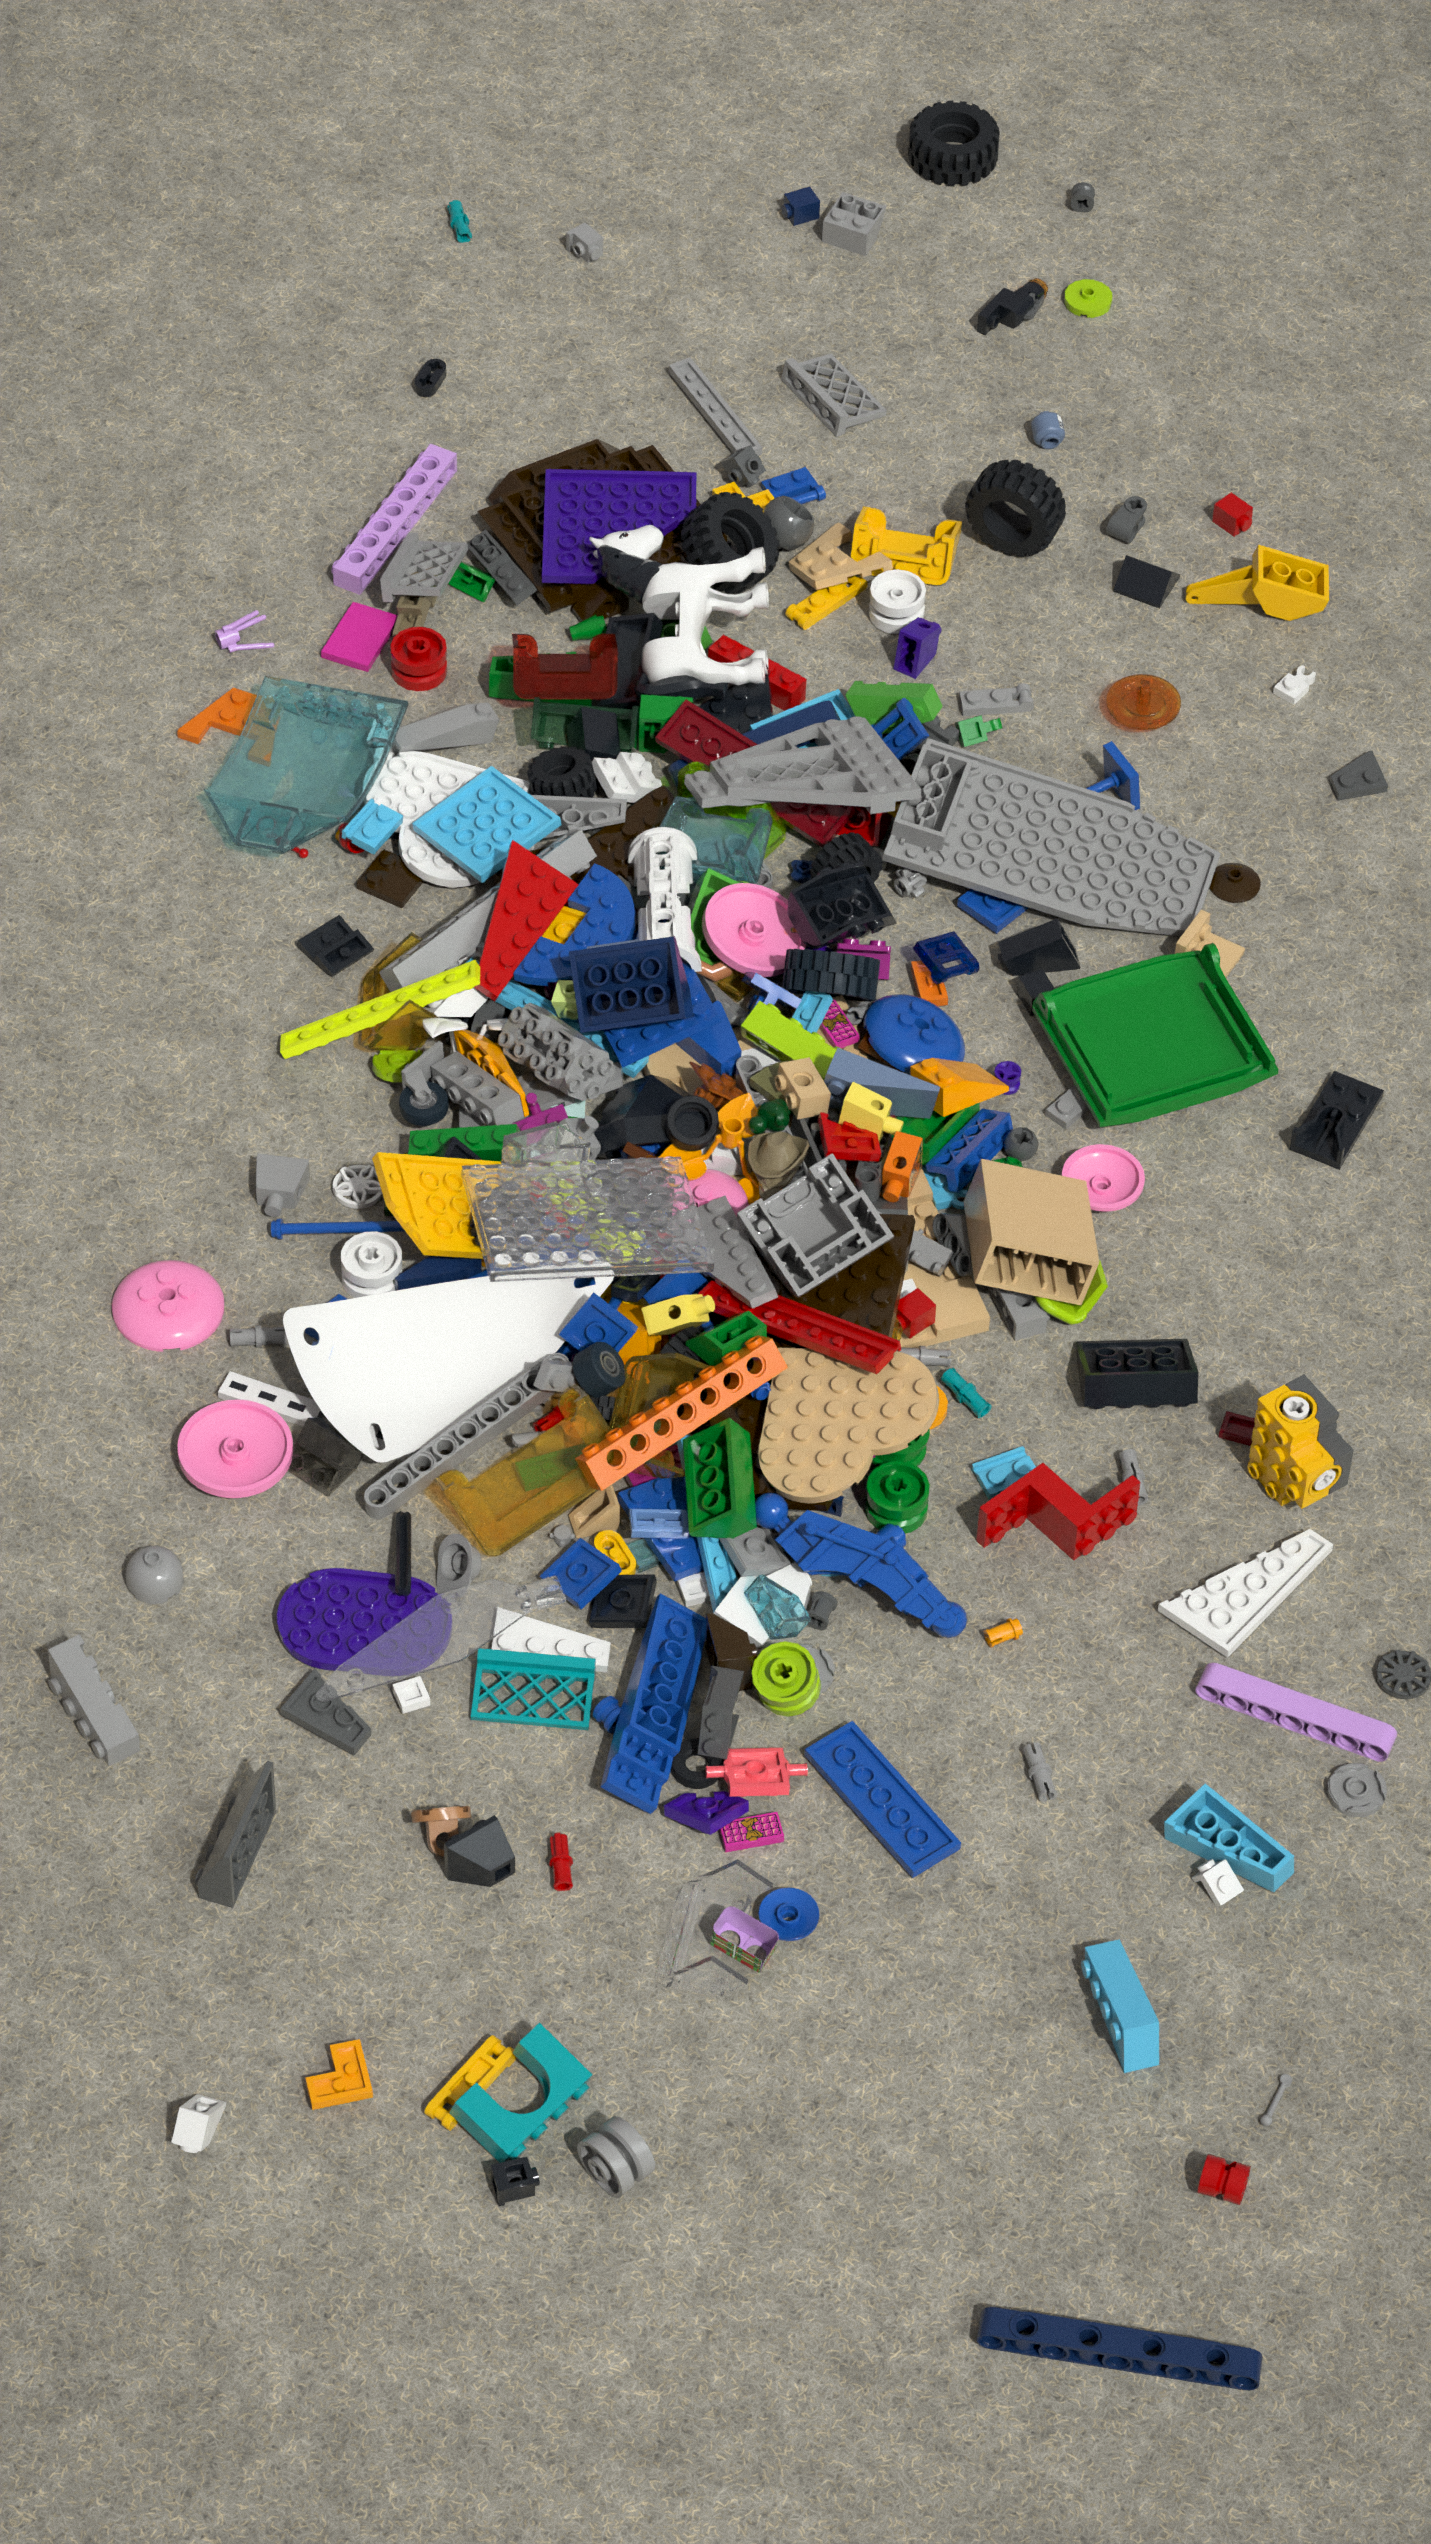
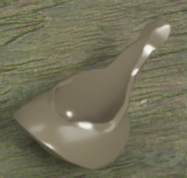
M768 1132L754 1136L749 1143L748 1160L759 1183V1198L765 1201L792 1181L807 1155L810 1146L808 1140L785 1132Z

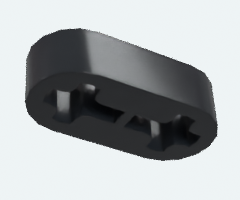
M430 359L424 364L414 381L415 393L418 396L431 397L437 392L447 375L446 363L443 360Z

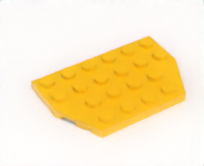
M377 1152L372 1158L387 1208L423 1255L493 1260L488 1253L485 1254L481 1251L482 1248L477 1246L474 1241L476 1238L471 1235L470 1230L472 1227H470V1220L472 1219V1214L487 1196L496 1189L510 1188L512 1191L516 1189L521 1191V1194L524 1196L527 1195L518 1163L382 1152Z

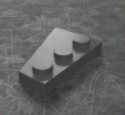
M315 1668L281 1707V1715L352 1755H355L371 1736V1728L350 1705H346L338 1697L337 1691L331 1685L328 1686L321 1679V1674Z

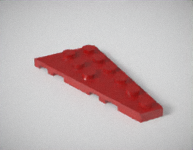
M514 840L509 845L508 856L503 868V875L478 964L480 966V984L474 987L493 1001L497 1000L513 978L514 971L540 936L545 934L568 902V898L579 885Z

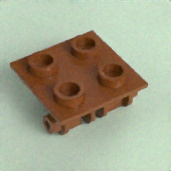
M690 1061L689 1064L703 1082L701 1088H696L694 1096L707 1099L714 1105L717 1111L731 1100L745 1094L736 1087V1081L728 1074L723 1073L719 1075L714 1069L704 1063L700 1066Z

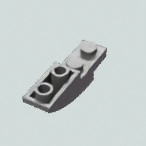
M486 529L468 542V549L516 605H519L537 591L533 583L510 559L505 550Z

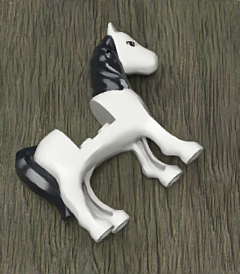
M646 525L635 530L608 533L600 539L589 538L591 543L597 548L593 555L598 559L600 573L605 577L608 584L614 586L628 597L635 598L638 603L643 604V609L646 613H655L659 619H679L680 624L675 625L676 637L654 639L647 642L643 647V673L635 686V694L640 700L641 695L691 697L693 701L711 696L725 700L729 683L734 685L750 682L755 684L765 683V675H768L766 665L769 668L766 649L756 650L750 657L737 662L720 663L708 658L701 644V636L712 611H724L738 617L747 616L754 608L767 609L769 607V592L766 582L758 583L751 590L736 595L721 593L710 588L713 584L719 582L743 581L752 572L765 573L766 562L763 547L754 548L748 555L727 563L693 565L674 562L662 564L649 560V557L661 548L664 538L662 532L653 525Z

